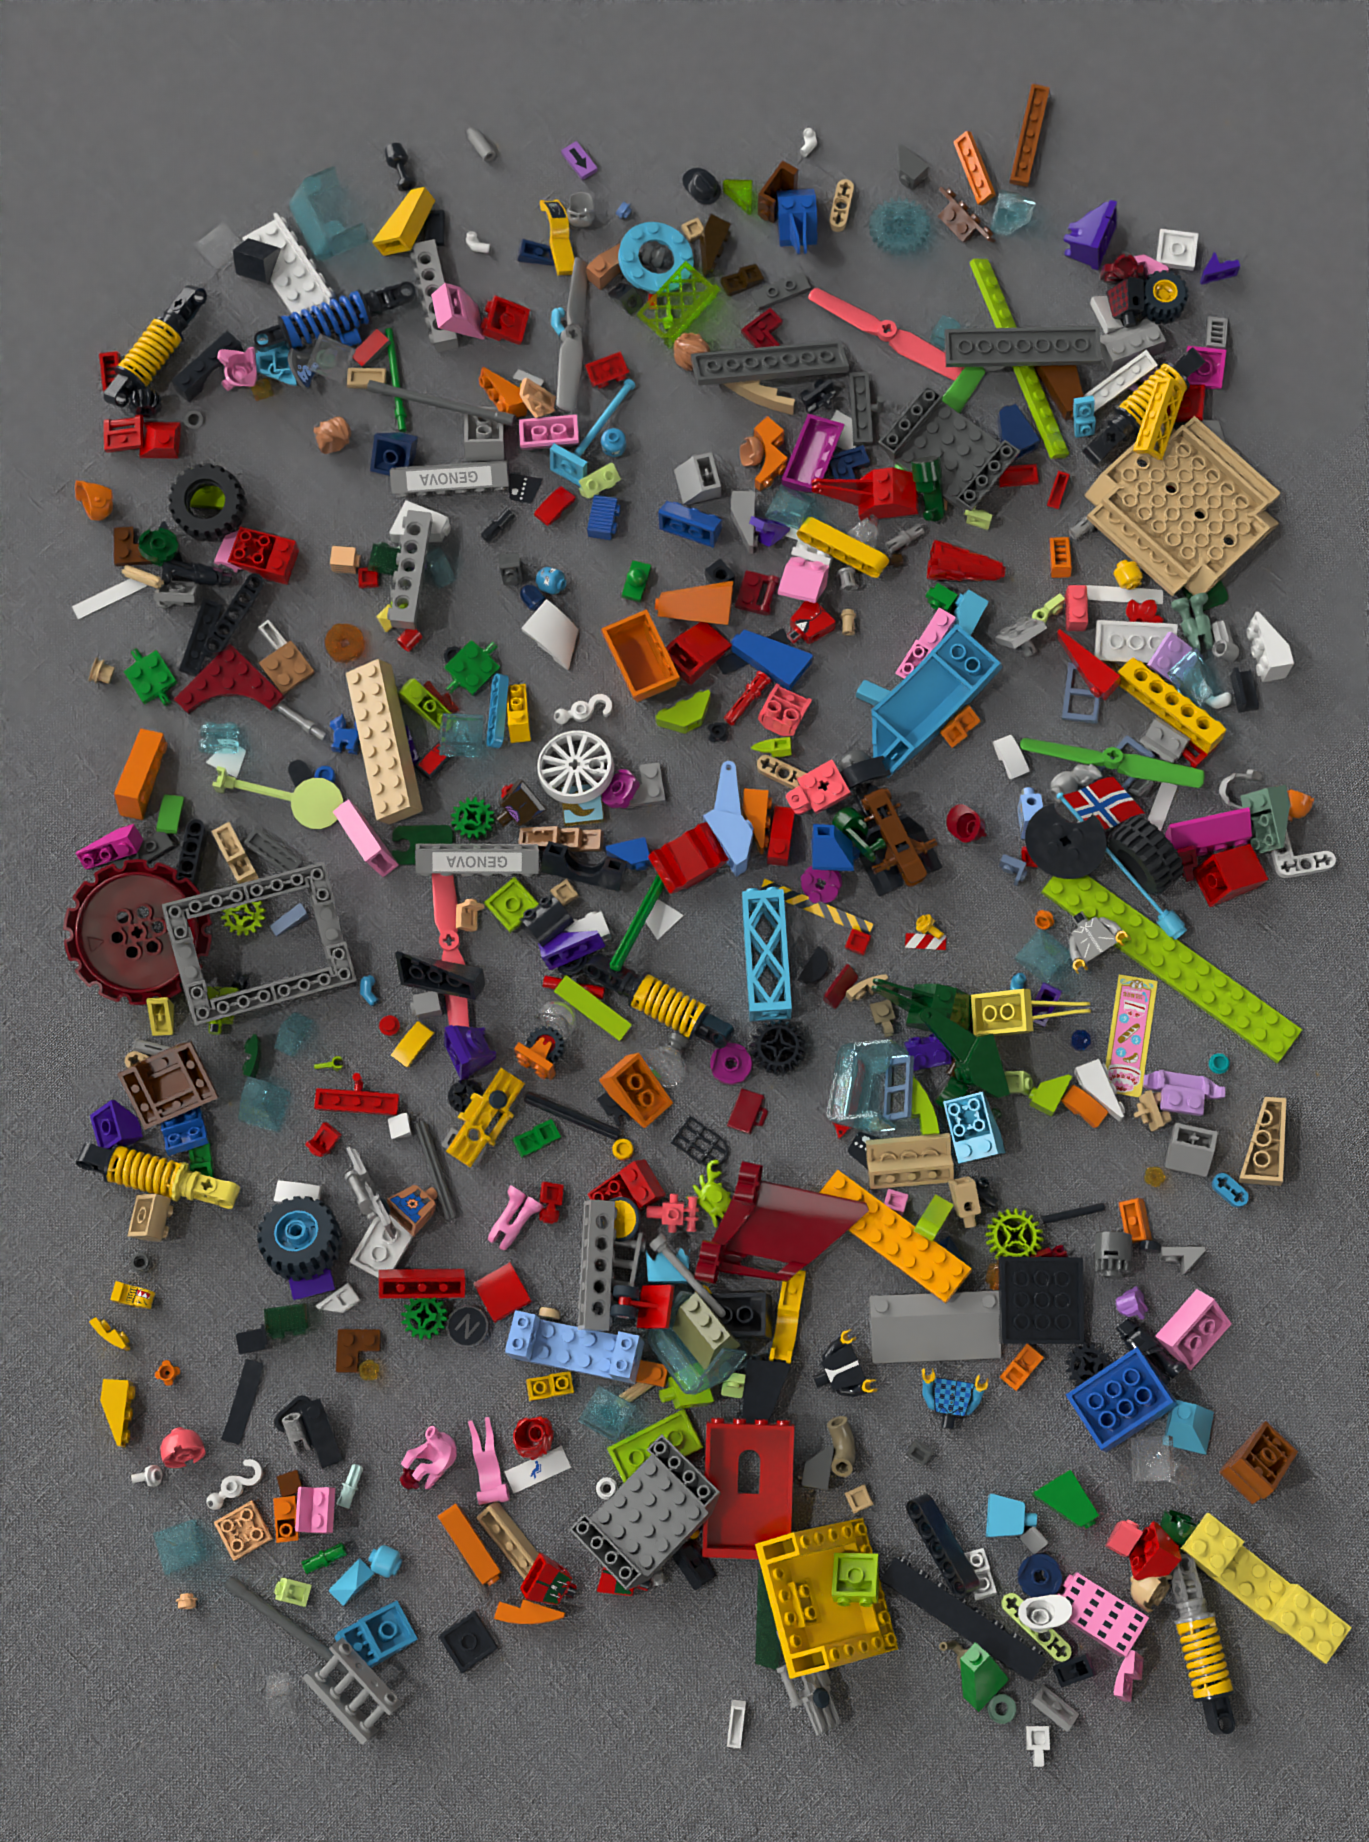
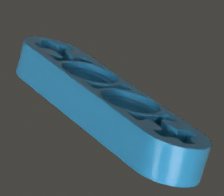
M496 673L492 680L487 731V746L496 749L501 747L504 739L509 683L508 676Z

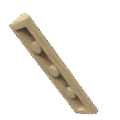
M496 1501L476 1518L525 1580L539 1553L500 1503Z

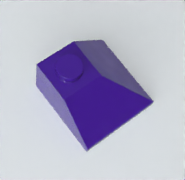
M110 1100L90 1115L99 1147L110 1150L115 1144L126 1147L143 1137L138 1117L116 1100Z

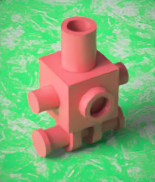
M670 1194V1200L663 1201V1206L647 1205L646 1218L662 1219V1224L668 1225V1232L671 1233L677 1232V1225H683L684 1221H688L686 1231L697 1232L696 1221L699 1219L696 1216V1212H699L697 1207L698 1197L688 1196V1207H684V1202H678V1194ZM684 1212H689L688 1216H684Z

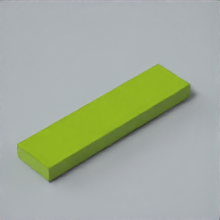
M567 975L554 990L555 994L618 1041L622 1039L632 1025Z

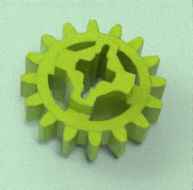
M251 902L256 909V913L252 911L250 903L237 906L236 908L221 910L225 912L221 919L227 920L224 927L231 926L229 932L234 933L237 930L238 936H241L243 932L245 936H249L250 930L253 933H257L255 927H263L260 920H266V917L262 916L266 909L260 908L263 902ZM245 911L252 916L242 917L236 914V912ZM231 915L236 919V925L233 923ZM251 920H255L250 926L247 927L248 922H250Z

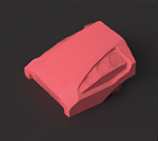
M776 683L759 713L758 720L766 729L783 737L794 736L802 718L811 705L812 699L804 698L780 687Z

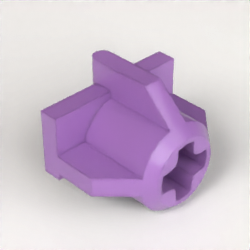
M1138 1286L1125 1291L1122 1296L1116 1299V1307L1120 1314L1127 1317L1138 1315L1141 1320L1145 1319L1144 1312H1147L1149 1309L1144 1303V1294Z

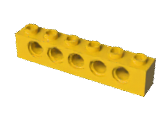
M1132 657L1117 672L1121 676L1120 687L1173 728L1189 737L1190 741L1208 754L1223 740L1226 728L1221 722L1210 717L1204 709L1197 707L1190 698L1184 697L1173 685H1169L1157 673L1149 670L1143 662Z

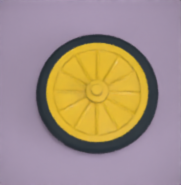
M615 1197L609 1200L615 1201V1207L617 1208V1217L614 1220V1228L616 1229L615 1241L624 1242L631 1239L637 1233L641 1223V1216L637 1205L631 1199ZM600 1218V1220H601V1226H602V1228H603L604 1222H603V1220Z

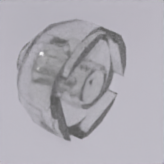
M872 513L870 520L866 517L847 533L849 537L873 548L878 544L876 540L880 537L881 525Z
M551 1000L543 1004L534 1017L539 1029H542V1026L549 1028V1026L553 1027V1030L559 1031L563 1040H567L572 1035L577 1025L576 1013L571 1005L565 1001Z

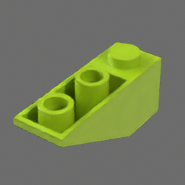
M415 678L409 679L397 692L398 697L443 734L458 720Z

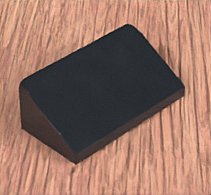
M693 1539L683 1544L672 1556L695 1591L717 1576L706 1558L702 1557V1552Z

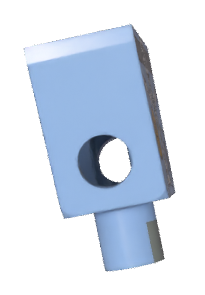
M1031 787L1022 789V795H1020L1018 814L1021 839H1025L1026 828L1031 817L1043 807L1041 794H1034V789Z

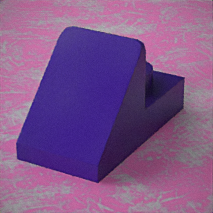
M1214 252L1203 271L1200 284L1203 285L1237 276L1241 266L1239 260H1227L1220 264L1216 252Z
M751 516L749 524L755 526V530L760 532L757 541L768 547H771L790 531V527L775 520Z
M1043 982L1034 1001L1057 1002L1062 991ZM1032 1006V1016L1051 1014L1054 1007ZM1049 1018L1034 1020L1033 1022L1045 1027Z

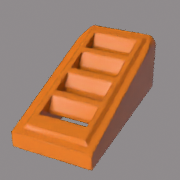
M1069 537L1050 538L1051 577H1070L1072 565ZM1054 546H1065L1063 548H1054Z

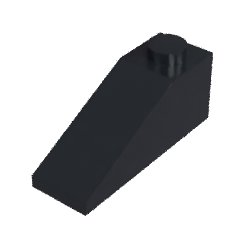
M320 1398L297 1408L298 1412L301 1415L321 1468L323 1469L341 1461L342 1458Z

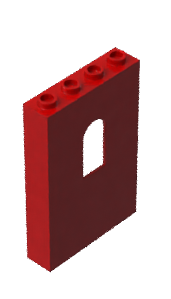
M711 1418V1421H707L705 1478L721 1494L712 1515L703 1523L702 1557L759 1559L755 1544L791 1533L794 1424H790L789 1420H777V1424H770L766 1419H755V1423H746V1419L734 1418L733 1422H724V1418ZM748 1449L756 1451L760 1457L759 1494L737 1493L738 1460L740 1454Z

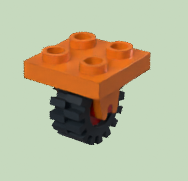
M542 1026V1029L536 1028L534 1033H530L526 1046L518 1042L514 1050L516 1058L519 1059L517 1062L527 1069L531 1067L536 1070L535 1074L544 1080L546 1078L552 1080L556 1074L553 1062L557 1063L559 1058H562L565 1047L563 1037L559 1034L558 1030H553V1027L550 1026L549 1028Z

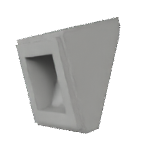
M1035 1526L1030 1527L1020 1537V1540L1033 1554H1036L1048 1544V1541Z

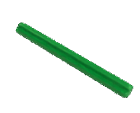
M658 874L610 962L612 970L620 971L665 886Z

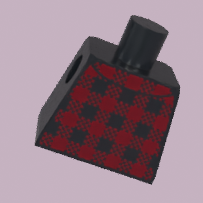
M1127 278L1106 291L1112 317L1124 320V327L1130 328L1136 325L1135 316L1144 310V281L1138 278Z

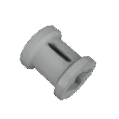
M846 567L837 572L841 579L842 586L840 589L842 592L849 593L858 589V584L855 583L854 568Z

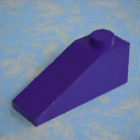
M597 930L560 933L542 947L538 944L541 957L549 970H553L606 946Z

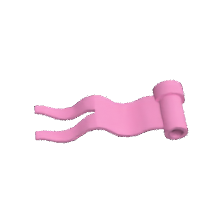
M485 1417V1452L482 1450L480 1438L473 1421H468L473 1442V1455L479 1473L481 1491L477 1492L478 1504L510 1501L507 1484H502L490 1418Z

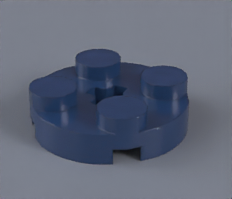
M1031 1555L1024 1559L1018 1568V1584L1022 1591L1031 1598L1054 1595L1061 1586L1062 1575L1059 1565L1048 1555ZM1041 1570L1044 1572L1043 1576L1046 1579L1037 1583L1034 1573H1039Z

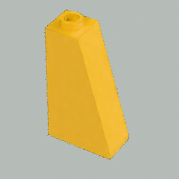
M425 187L410 190L374 238L372 243L383 256L411 250L435 202V199Z

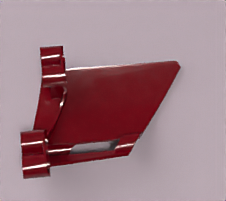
M742 1161L735 1193L712 1240L702 1241L694 1280L716 1284L719 1272L788 1282L796 1273L811 1263L869 1211L867 1203L762 1181L763 1165ZM753 1255L788 1264L778 1273L741 1266V1261L744 1257Z

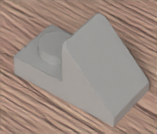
M1162 1247L1159 1259H1165V1262H1178V1259H1180L1181 1275H1183L1205 1252V1247Z

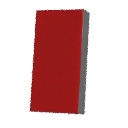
M376 329L350 356L362 368H366L391 342Z

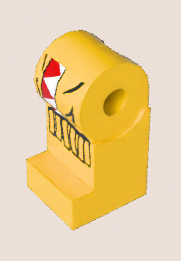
M116 1281L110 1300L132 1307L151 1309L155 1292Z

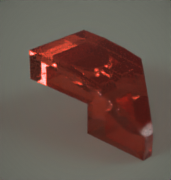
M430 681L423 684V687L447 710L452 713L459 711L448 692L441 696Z

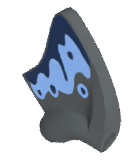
M292 348L288 353L289 367L302 389L307 390L311 385L313 377L320 373L322 369L314 360L316 354L314 349L308 348L299 351Z

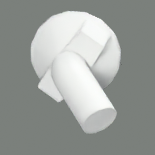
M157 1465L146 1467L143 1473L131 1475L132 1483L147 1481V1485L151 1487H157L163 1477L162 1471Z

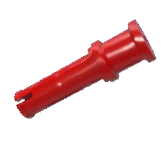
M761 671L756 672L757 676L750 684L748 683L745 686L743 695L723 717L729 725L733 726L755 698L761 696V691L765 686L772 682L765 673Z

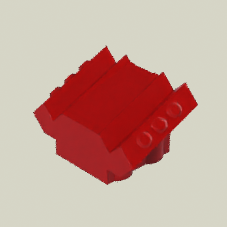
M707 822L700 823L694 829L686 831L675 840L665 843L660 849L653 850L648 856L670 894L692 887L717 872L716 869L723 866L729 860Z

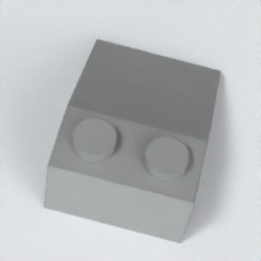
M481 407L493 411H498L497 407ZM464 414L465 461L504 460L503 424Z

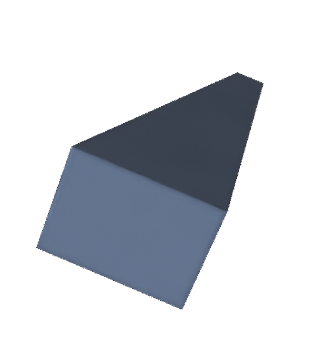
M299 903L271 924L270 927L275 936L278 937L308 919L309 916L302 904Z

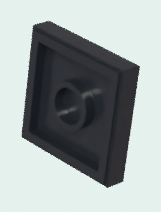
M476 1610L438 1635L461 1674L499 1649Z

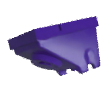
M1109 200V202H1105L1095 210L1088 212L1079 221L1070 223L1068 229L1072 232L1064 236V242L1070 245V249H1066L1064 252L1065 256L1091 266V269L1099 270L1118 224L1117 201Z
M449 1025L444 1028V1046L461 1081L469 1079L470 1075L496 1060V1051L489 1049L483 1037L485 1036L484 1031H486L484 1027L473 1028Z

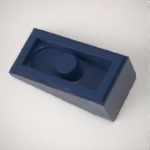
M526 239L521 240L517 261L555 266L549 245Z

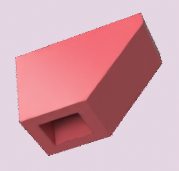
M1127 1519V1521L1118 1522L1105 1547L1122 1557H1127L1143 1532L1138 1529L1139 1525Z

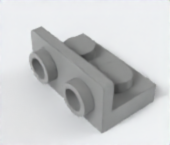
M1157 717L1153 720L1146 735L1139 742L1147 750L1159 754L1164 761L1173 763L1181 757L1190 738Z

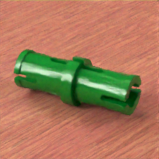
M340 1542L325 1551L323 1549L320 1550L319 1554L301 1563L305 1573L308 1575L323 1566H330L331 1562L346 1556L347 1552L343 1543Z

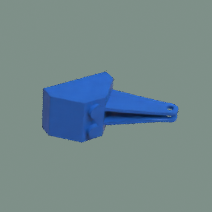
M814 189L776 191L779 246H793L797 255H800V245H803V253L807 254V245H817V208Z

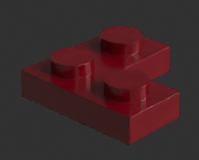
M769 308L743 327L741 333L754 348L780 346L770 333L783 324V320L772 308Z

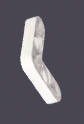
M1287 829L1284 841L1286 853L1280 854L1276 850L1271 851L1276 873L1282 878L1325 872L1330 870L1336 862L1334 854L1329 851L1293 856ZM1324 857L1326 860H1330L1328 865L1325 862L1317 864L1316 868V862L1321 861ZM1308 860L1311 863V868L1303 869L1300 862ZM1296 862V867L1290 868L1288 872L1285 869H1281L1284 864H1286V867H1291Z

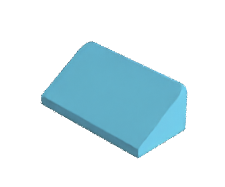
M864 680L856 692V698L876 706L891 691Z

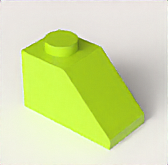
M1068 1074L1041 1082L1038 1088L1033 1087L1028 1097L1032 1099L1029 1106L1052 1117L1072 1076Z

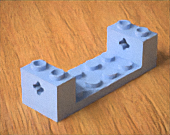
M515 1310L505 1353L510 1358L635 1384L644 1341L638 1335L619 1331L618 1335L599 1331L578 1330V1327L541 1320L535 1314Z

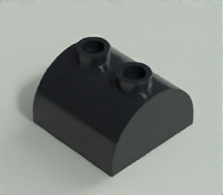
M553 895L542 897L539 904L533 909H527L523 913V917L519 919L522 928L543 947L573 924L574 920L563 905Z

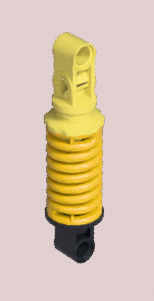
M84 1143L76 1160L78 1167L102 1173L106 1183L124 1184L125 1187L140 1189L150 1194H159L173 1201H179L181 1196L187 1197L188 1200L197 1199L226 1209H232L241 1189L236 1183L201 1175L199 1171H189V1164L185 1162L178 1163L174 1160L168 1162L166 1158L160 1159L159 1156L145 1155L144 1152L137 1153L136 1150L129 1151V1148L123 1147L120 1144H115L110 1150L91 1143Z

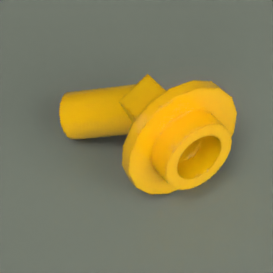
M930 914L922 915L916 921V930L925 934L928 931L938 940L944 935L943 932L933 925L935 920Z

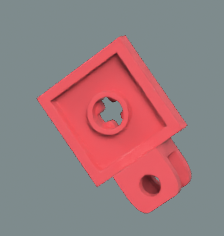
M831 759L799 777L797 780L800 786L788 792L786 799L795 814L800 815L813 808L817 815L852 794L834 761ZM822 783H829L826 791L823 789L819 790Z

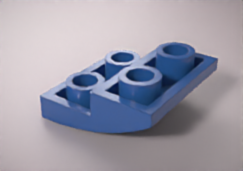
M200 1106L160 1123L168 1156L209 1143Z

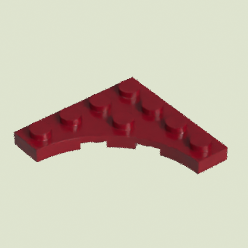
M229 644L174 700L190 714L200 705L210 701L211 698L219 696H245L259 702L270 711L285 697Z

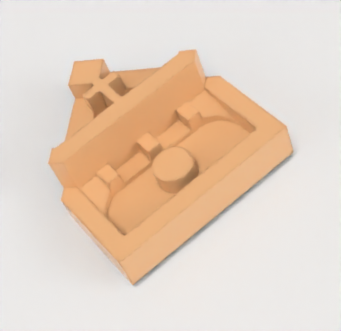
M528 378L522 380L520 397L535 418L549 415L555 411L556 396Z

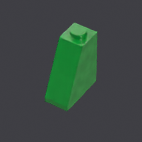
M1071 1469L1031 1493L1035 1499L1077 1528L1084 1526L1087 1529L1097 1523L1095 1518L1099 1514Z
M976 1642L960 1658L963 1698L979 1712L1007 1683L1009 1678L991 1656Z

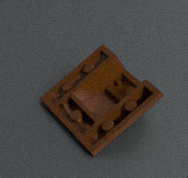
M192 1041L177 1044L145 1058L117 1074L144 1129H148L219 1098Z

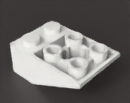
M1256 612L1247 628V637L1252 641L1251 651L1253 658L1257 660V674L1261 676L1262 682L1284 679L1294 664L1290 646L1259 612Z

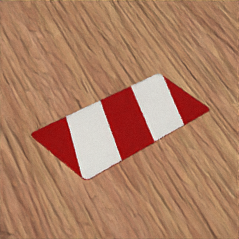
M906 933L905 948L946 950V935H943L938 940L931 934Z

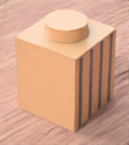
M332 546L330 558L332 571L356 574V569L360 567L361 557L358 555L356 548Z

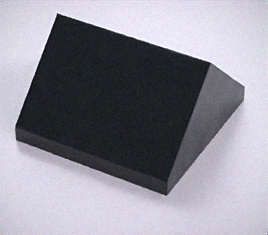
M247 238L233 249L236 274L269 284L281 248Z

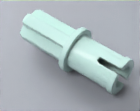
M357 1464L351 1466L346 1482L342 1483L343 1488L336 1503L337 1505L350 1509L356 1490L359 1489L357 1484L363 1471L362 1466Z

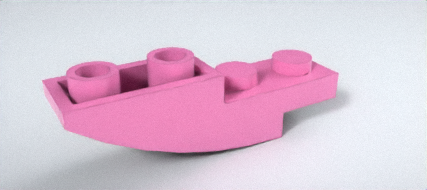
M939 608L919 641L916 639L895 674L905 679L949 633L957 618Z

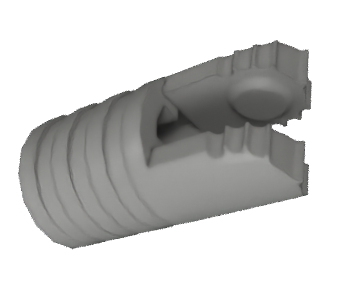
M291 1413L282 1419V1423L293 1453H299L296 1441L303 1439L304 1447L307 1450L312 1449L300 1413Z

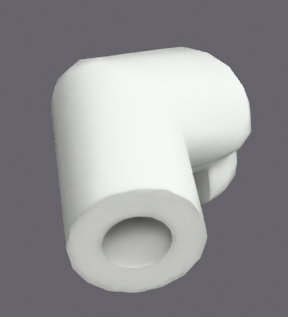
M807 128L803 132L805 145L800 149V153L804 157L817 146L816 134L811 128Z

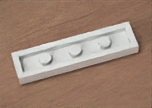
M1145 350L1083 397H1094L1095 413L1158 365L1149 352Z

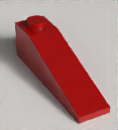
M1059 629L1057 631L1058 641L1086 682L1090 692L1096 698L1101 697L1103 700H1106L1121 684V676Z

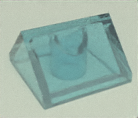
M598 1386L578 1422L617 1442L624 1433L636 1409V1405Z

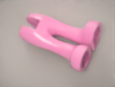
M511 1185L507 1191L510 1198L509 1203L488 1236V1241L493 1244L501 1232L506 1233L499 1247L504 1251L514 1242L529 1217L534 1213L540 1212L544 1207ZM526 1199L524 1206L522 1207L515 1221L512 1224H509L511 1218L513 1217L517 1209Z

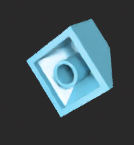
M1176 1400L1178 1405L1168 1413L1163 1445L1206 1455L1214 1412L1196 1404Z

